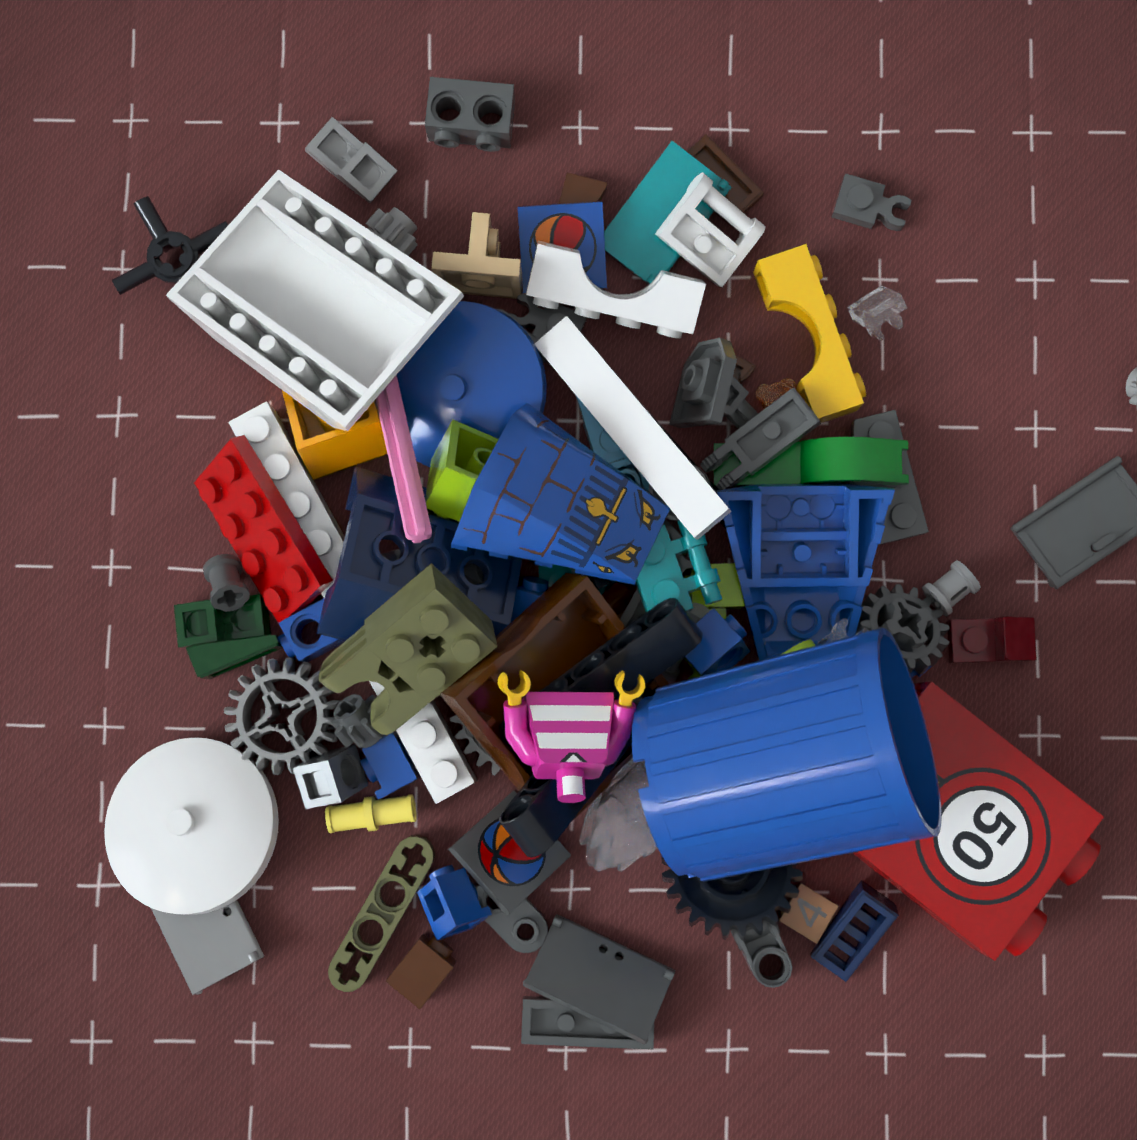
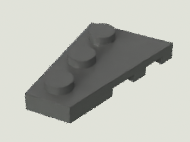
M896 410L855 419L851 424V437L904 440ZM902 451V474L909 475L908 485H883L873 482L849 481V484L895 489L892 503L888 506L885 517V528L881 543L878 546L929 532L907 451Z

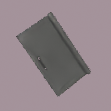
M1114 457L1010 528L1047 577L1050 587H1054L1056 590L1137 536V484L1121 465V457Z
M556 914L527 978L523 981V986L642 1044H646L648 1042V1035L676 970Z

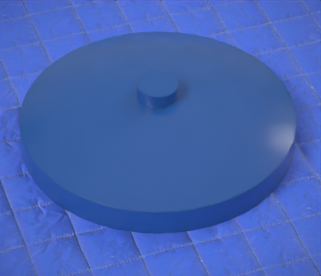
M460 301L397 374L416 461L430 467L431 459L452 419L499 439L511 415L526 403L543 414L547 383L542 358L526 330L509 315L487 305Z

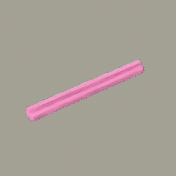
M396 375L376 398V404L405 537L408 540H412L413 543H421L423 540L431 537L432 528Z

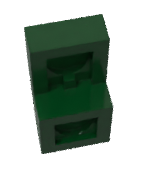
M261 594L250 595L249 600L241 608L228 612L215 609L210 600L174 605L178 648L188 647L192 644L271 634L269 609L266 607Z

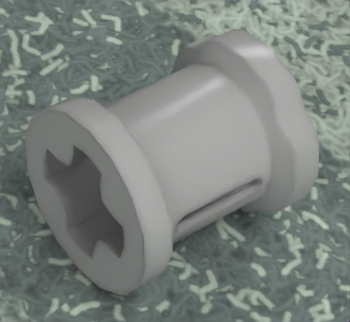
M958 560L954 561L950 566L951 570L933 584L928 582L922 587L924 595L933 598L932 606L936 610L942 609L944 616L950 615L953 612L952 607L969 593L975 594L981 588L973 573Z

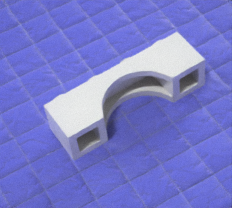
M538 240L526 295L533 296V304L558 309L559 303L575 306L574 313L580 316L599 319L600 313L617 316L615 323L640 329L641 322L658 326L656 331L658 334L680 339L682 332L694 333L706 283L701 279L661 270L656 278L640 291L630 294H613L597 287L589 279L583 269L579 250Z

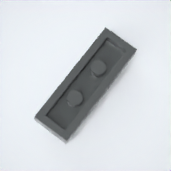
M523 996L521 1044L653 1050L654 1023L648 1035V1042L642 1044L547 997Z

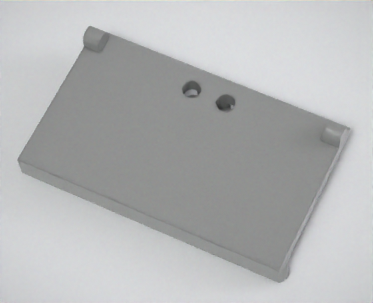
M237 900L216 911L197 915L166 913L151 908L192 995L201 994L207 987L265 957Z

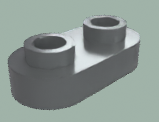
M480 885L477 886L476 890L481 908L489 906L492 913L485 921L512 949L521 953H531L542 946L548 934L547 921L544 915L527 898L506 916L499 907H492L488 904V894ZM523 923L532 925L534 928L533 936L527 939L520 937L517 931L518 927Z

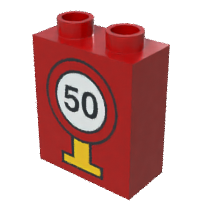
M932 681L914 683L936 766L942 816L940 833L932 838L853 852V854L972 949L993 961H996L1004 949L1013 956H1019L1036 941L1046 925L1047 914L1040 910L1037 905L1056 880L1059 879L1065 885L1070 886L1080 880L1096 861L1101 845L1091 838L1090 835L1104 816Z

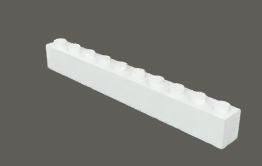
M266 401L229 421V424L236 437L245 435L333 579V582L321 593L325 599L326 591L335 582L345 536L307 470L280 417ZM369 681L378 696L384 690V687L379 683ZM434 700L396 730L436 804L478 781Z

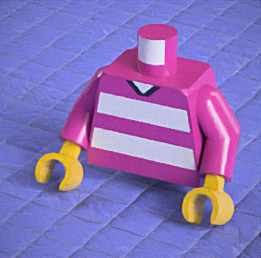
M519 670V686L514 690H509L507 686L508 676L505 672H502L498 677V686L508 696V700L503 703L506 740L520 760L532 767L535 778L557 780L558 801L576 803L585 800V779L600 778L605 766L616 762L630 738L634 713L636 711V704L633 703V699L640 697L644 692L645 681L643 677L639 674L636 688L631 691H625L622 688L625 672H619L615 678V687L620 693V697L614 700V692H528L531 681L529 676L522 670Z

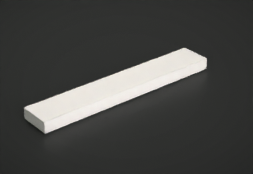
M567 316L534 344L696 540L731 512L723 500Z

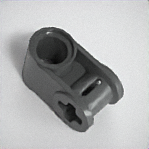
M766 920L763 921L762 935H758L752 927H748L745 940H741L737 930H731L732 936L739 950L742 951L751 973L759 983L765 987L775 988L782 986L788 981L792 973V963L780 937L778 925L774 926ZM766 954H777L781 959V968L778 973L773 976L762 975L759 971V962Z

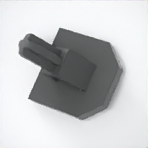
M716 338L699 342L683 366L669 425L677 428L719 424L722 423L723 417L726 416L739 429L758 414L745 400L749 392L733 377L737 359L731 341Z

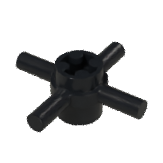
M149 196L139 199L134 203V206L153 238L147 249V262L112 279L114 286L121 295L154 277L166 283L176 284L199 259V254L206 251L228 226L227 222L224 221L190 239L180 232L167 230ZM181 246L184 251L179 257V261L182 264L181 267L174 269L170 263L162 262L160 256H162L163 251L167 253L169 250L174 249V247Z

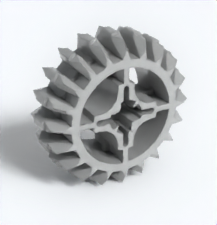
M293 658L285 659L282 671L277 659H268L267 674L260 665L255 664L252 666V673L256 680L253 682L249 677L241 675L238 681L245 688V691L242 693L237 690H230L228 694L231 699L239 701L238 706L224 708L225 714L236 715V723L225 725V731H239L240 734L239 737L231 741V746L233 748H239L245 744L248 746L242 753V759L244 760L253 759L256 755H259L256 761V768L260 771L265 770L271 760V769L274 775L282 774L285 762L290 773L294 774L293 767L300 764V758L302 762H307L313 756L312 751H315L320 756L328 753L327 747L321 743L323 739L329 742H337L338 740L335 734L327 731L329 725H332L331 721L335 719V717H330V710L335 709L341 701L332 700L327 702L326 697L334 692L325 686L319 687L321 683L319 682L320 671H317L311 678H308L311 664L304 661L299 666L297 672H295L296 664ZM281 680H292L302 685L309 694L289 701L282 695L281 691L276 690L273 683ZM262 691L265 713L252 726V707L255 699ZM278 704H282V709L297 708L287 718L290 724L288 725L289 728H285V723L270 724L280 715ZM316 705V726L311 737L306 742L303 737L305 733L303 732L301 721L303 716ZM277 731L283 735L286 741L291 742L295 750L287 753L278 752L265 746L258 738Z

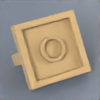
M472 212L468 255L433 252L432 272L460 290L463 294L517 299L518 295L522 294L521 259L500 258L501 243L498 242L499 229L492 228L490 214Z

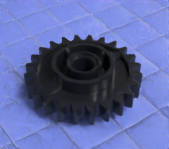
M662 857V858H661V859H662V864L668 866V864L665 862L664 858ZM797 864L703 882L697 876L688 878V875L678 876L672 869H669L662 873V880L674 883L666 891L668 899H681L675 907L676 913L681 914L690 911L689 925L691 927L699 921H704L705 935L707 936L715 927H719L723 940L728 938L732 929L737 930L741 940H745L748 927H752L758 935H762L763 921L766 920L770 924L777 926L779 919L776 911L790 912L791 905L785 898L798 897L800 890L791 882L802 880L803 872L792 867Z

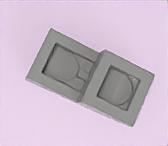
M333 117L305 147L306 153L369 203L373 201L398 171L366 142L364 144L361 143Z

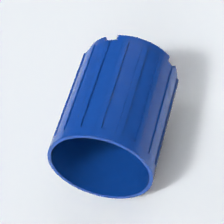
M886 628L863 632L847 638L658 687L653 696L641 699L636 707L632 724L633 761L636 763L645 760L649 787L638 789L646 821L656 846L665 862L678 876L688 875V878L697 876L701 881L705 882L932 838L940 833L942 821L940 791L928 730L907 664L894 637Z

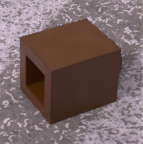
M422 934L385 982L418 1009H421L453 969L456 960L451 954L454 950L444 940L436 941L434 935L428 938L425 934Z

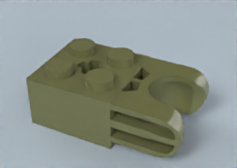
M431 563L364 620L365 625L323 661L319 673V682L330 691L341 693L359 682L371 681L382 685L384 690L371 704L370 720L371 726L378 733L387 736L406 723L439 696L441 692L498 647L492 620Z

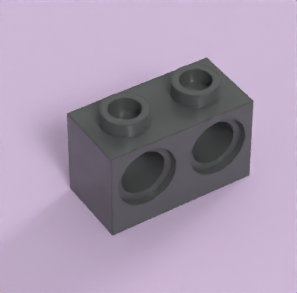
M430 77L425 118L428 141H434L436 145L446 148H455L459 144L476 145L478 149L488 152L499 151L501 148H511L515 109L514 84ZM448 109H454L460 113L452 121H445L439 118L440 114ZM488 113H495L502 117L498 123L493 125H487L480 121Z

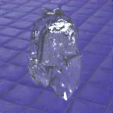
M631 759L612 779L609 786L591 803L587 811L579 841L580 845L587 844V863L590 866H594V869L598 872L617 866L618 871L622 872L640 856L645 858L653 854L658 848L647 824L638 789L649 787L645 760L635 763Z

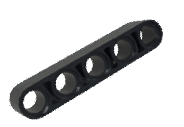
M676 598L666 599L539 692H614V700H617L620 697V693L615 687V678L619 672H625L622 682V688L625 691H631L636 688L639 674L643 677L646 685L696 648L702 640L703 633ZM503 720L499 726V732L506 739L505 721Z
M645 689L640 697L633 699L636 707L641 699L649 697ZM632 730L630 738L616 762L605 766L600 778L585 779L586 799L581 802L563 803L558 801L556 779H537L534 775L528 779L499 817L501 825L527 857L532 858L544 853L558 840L632 745Z

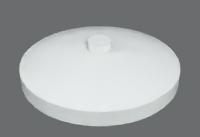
M183 738L167 742L152 749L128 769L111 797L104 831L106 851L110 865L120 883L134 898L153 909L166 913L180 915L205 914L221 909L236 901L257 882L272 857L278 835L279 818L272 786L264 772L256 768V763L252 759H242L243 752L220 741L207 738Z

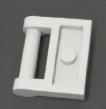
M702 172L690 183L685 195L655 235L716 286L723 287L765 231V225L756 218L750 219L718 192L712 186L713 181ZM701 200L740 232L736 242H733L695 209Z

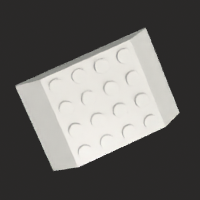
M277 170L166 294L175 305L218 343L331 427L349 431L464 297L460 290L280 170Z

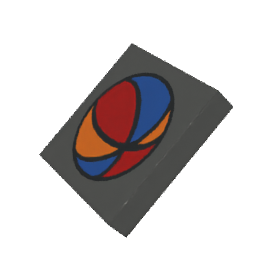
M514 790L448 849L506 916L517 908L571 856L558 840L544 853L532 858L526 856L499 821L501 813L517 794Z

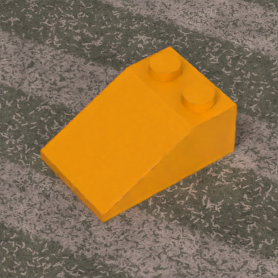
M282 390L297 451L313 480L387 454L376 399L349 431L331 427Z

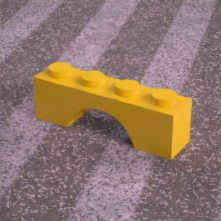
M804 244L758 260L753 273L766 309L768 311L784 312L797 318L808 329L814 342L815 357L811 371L800 380L795 389L821 423L856 412L864 404L862 398L866 396V390L860 374H853L848 358L852 354L849 341L844 333H838L834 319L837 318L834 300L830 294L825 295L820 280L823 278V272L819 259L816 255L810 256L808 247Z

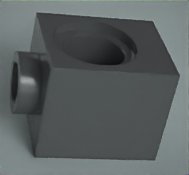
M356 744L350 745L347 748L341 747L328 750V753L322 756L316 754L307 762H302L293 767L305 809L343 802L368 786Z

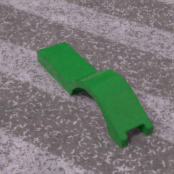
M827 437L796 442L751 476L749 474L734 487L758 484H813L833 481H862L883 485H908L909 475L902 474V451H908V441L871 437ZM714 443V451L724 443ZM734 453L714 470V486L718 484L724 475L742 464Z

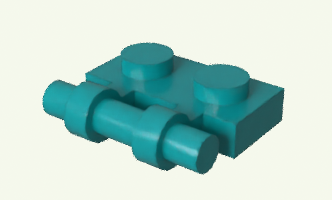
M680 520L677 523L682 537L671 541L667 528L663 525L637 578L636 585L645 612H648L654 606L669 598H676L686 612L692 611L694 607L689 593L701 590L706 605L722 600L717 585L721 580L717 569L711 568L704 548L708 544L705 534L696 540ZM688 552L695 575L683 578L676 556Z

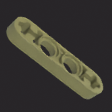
M420 835L409 836L403 839L393 852L330 963L328 976L331 984L336 989L343 992H353L359 989L369 977L433 864L435 849L426 837ZM417 844H420L423 847L421 855L426 858L425 864L417 862L412 867L408 875L417 877L415 883L412 884L404 875L394 873L391 870L394 865L400 871L405 866L408 860V855L404 853L405 847L412 849ZM389 881L400 883L405 890L404 901L397 906L386 904L381 897L382 886ZM375 920L381 924L383 937L380 942L368 944L361 939L359 928L362 922ZM352 942L358 950L372 954L373 957L371 960H368L363 955L355 969L360 974V977L352 976L348 981H345L341 978L343 970L338 965L339 962L347 964L353 957L356 950L348 948L349 943Z

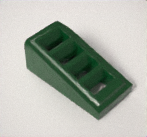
M272 634L192 644L186 647L197 677L209 680L283 649L278 635Z

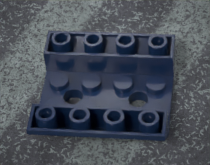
M356 467L345 508L351 512L336 578L333 585L326 591L317 634L346 641L365 625L364 620L432 563L492 620L496 637L511 622L523 558L508 555V559L489 556V551L469 547L467 551L451 548L459 521L440 517L429 509L427 511L432 535L421 543H413L412 540H408L405 537L393 477ZM422 486L425 498L427 488ZM381 540H391L397 544L400 550L398 560L390 561L380 554L379 543ZM466 564H475L482 570L484 576L482 584L475 585L466 579L464 575Z

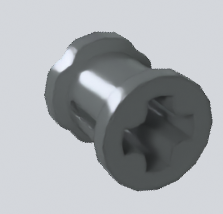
M231 554L216 555L210 558L203 566L204 577L212 586L210 602L215 609L225 612L241 608L249 600L250 595L246 584L241 582V561L238 557Z

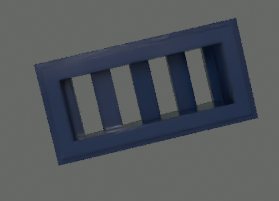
M861 880L810 953L811 958L847 982L899 916L895 903ZM866 903L878 911L877 917L862 908L863 904ZM854 916L869 926L866 932L851 922ZM845 931L858 940V945L855 947L840 936L841 932ZM832 944L850 956L846 962L828 950Z

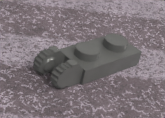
M792 388L724 439L726 443L700 463V466L705 473L717 469L734 453L742 464L724 475L716 484L718 490L731 489L742 482L749 474L751 476L819 426L821 422L797 390Z

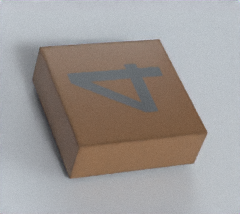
M798 882L796 886L800 890L798 897L789 898L788 900L791 905L790 912H781L778 919L781 923L817 944L836 912L838 905Z

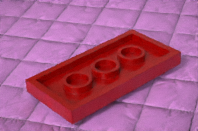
M245 435L231 438L194 484L199 491L201 499L207 504L218 522L222 534L228 539L242 562L245 572L250 575L262 595L266 607L272 612L279 624L282 620L305 609L333 582V579Z

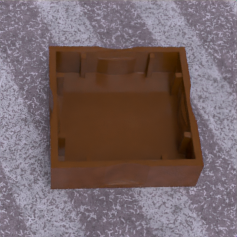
M565 573L496 636L497 648L441 692L440 696L515 787L520 790L533 775L532 767L520 760L511 745L499 732V726L504 720L503 703L508 700V696L499 688L498 677L502 672H505L508 676V689L514 690L520 684L519 670H522L529 676L531 681L528 692H539L622 631L625 626L587 576ZM660 674L645 685V691L649 696H653L658 687L670 684ZM632 745L576 817L609 786L619 770L633 759Z

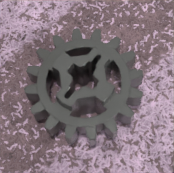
M896 584L891 591L885 586H881L875 594L870 593L862 603L863 609L859 620L860 623L855 635L879 628H886L898 644L909 672L911 673L914 669L919 675L923 674L929 666L933 667L943 656L942 652L949 645V641L943 637L949 631V625L939 623L938 621L944 612L942 609L932 610L929 607L933 600L930 596L924 600L917 598L918 589L915 587L906 594L901 584Z

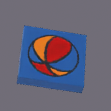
M602 201L517 207L523 293L527 292L538 240L579 250L586 275L597 287L607 288Z

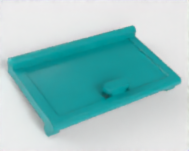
M671 141L604 231L605 251L647 284H650L661 270L669 272L680 257L676 251L656 236L655 233L685 195L693 179L703 172L713 181L712 186L724 197L732 187L729 185V182L721 179L674 141ZM702 200L695 208L706 219H709L714 212Z

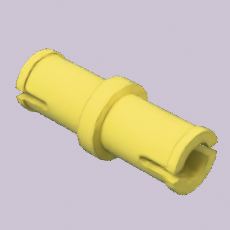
M408 794V796L380 800L370 796L364 797L363 802L337 806L329 805L325 809L327 829L330 834L359 828H367L369 832L377 831L381 825L416 822L417 812L413 794Z

